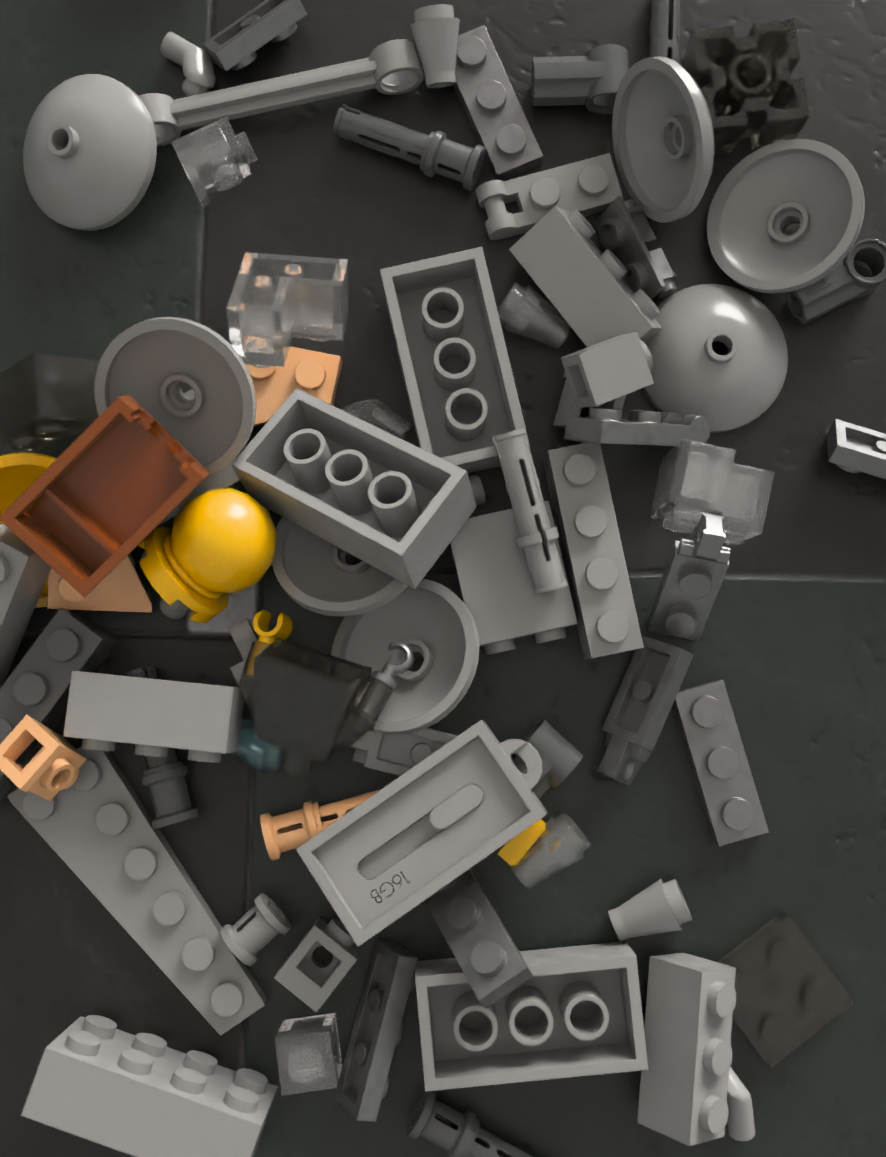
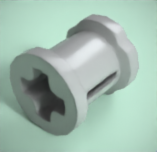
M264 893L255 898V905L234 925L226 924L220 929L221 937L227 947L247 966H252L258 961L257 953L279 933L285 935L292 927L283 911Z

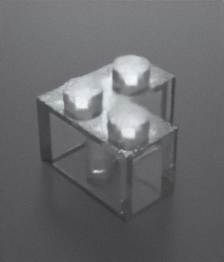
M245 252L226 308L230 345L242 358L244 364L258 368L270 366L284 367L292 337L309 338L316 342H326L329 340L343 341L349 314L348 259Z
M681 439L662 459L650 518L663 521L662 528L666 530L691 534L694 528L698 527L702 513L723 516L725 518L723 533H726L724 543L742 545L745 539L749 540L763 533L774 472L734 463L736 450Z

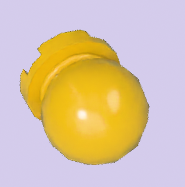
M233 488L210 489L184 504L174 517L173 528L160 526L150 532L138 544L139 547L146 550L147 554L139 563L152 587L166 603L172 605L175 601L180 600L185 606L194 611L191 613L190 620L208 623L228 607V593H238L261 580L275 560L278 533L269 511L249 494Z

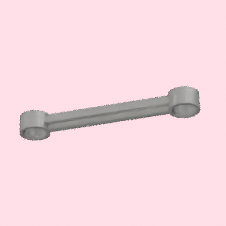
M395 39L380 44L372 50L369 57L174 100L170 96L161 93H147L139 95L151 115L156 133L157 147L177 140L182 130L375 88L380 93L386 95L406 93L422 83L424 73L415 43L407 39Z

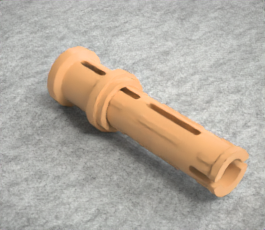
M380 790L363 793L319 806L318 801L313 803L311 800L304 802L302 809L273 817L269 812L261 814L262 834L271 861L280 859L283 852L297 849Z

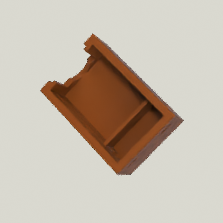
M130 394L119 396L1 514L0 521L85 598L210 472Z

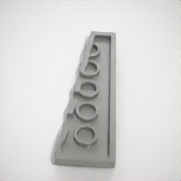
M81 747L76 749L87 760L79 768L76 782L71 787L60 790L51 801L30 791L26 793L19 788L7 795L13 806L220 1036L266 1005L268 998L247 965L241 962L223 941L220 934L222 926L160 829L152 828L151 821H153V818L110 751L87 750Z

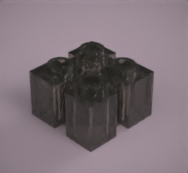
M795 19L753 23L748 36L735 38L733 26L692 30L680 63L695 80L707 103L714 133V154L733 152L740 139L750 138L752 150L760 149L775 142L796 139L809 119L804 77L794 79L790 77L800 60Z

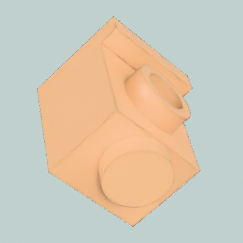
M26 715L0 744V770L20 790L26 793L30 791L48 801H51L60 790L67 789L76 782L79 768L87 760L60 734L29 715ZM35 738L43 745L27 765L17 761Z

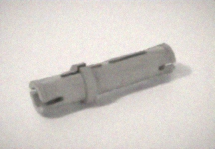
M526 428L494 436L492 441L495 443L506 489L520 536L515 538L518 548L524 549L534 585L533 591L534 594H539L568 585V582L565 580L555 543V538L559 537L557 526L551 527L539 478L526 436L527 431Z

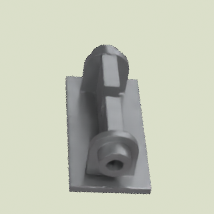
M618 196L593 223L599 235V240L603 247L613 252L626 268L628 273L622 279L634 293L641 289L650 299L655 295L658 298L666 297L677 289L674 283L677 275L672 271L661 248L648 251L646 245L652 244L656 237L645 217L643 207L641 205L636 206L632 199L624 202L622 196Z

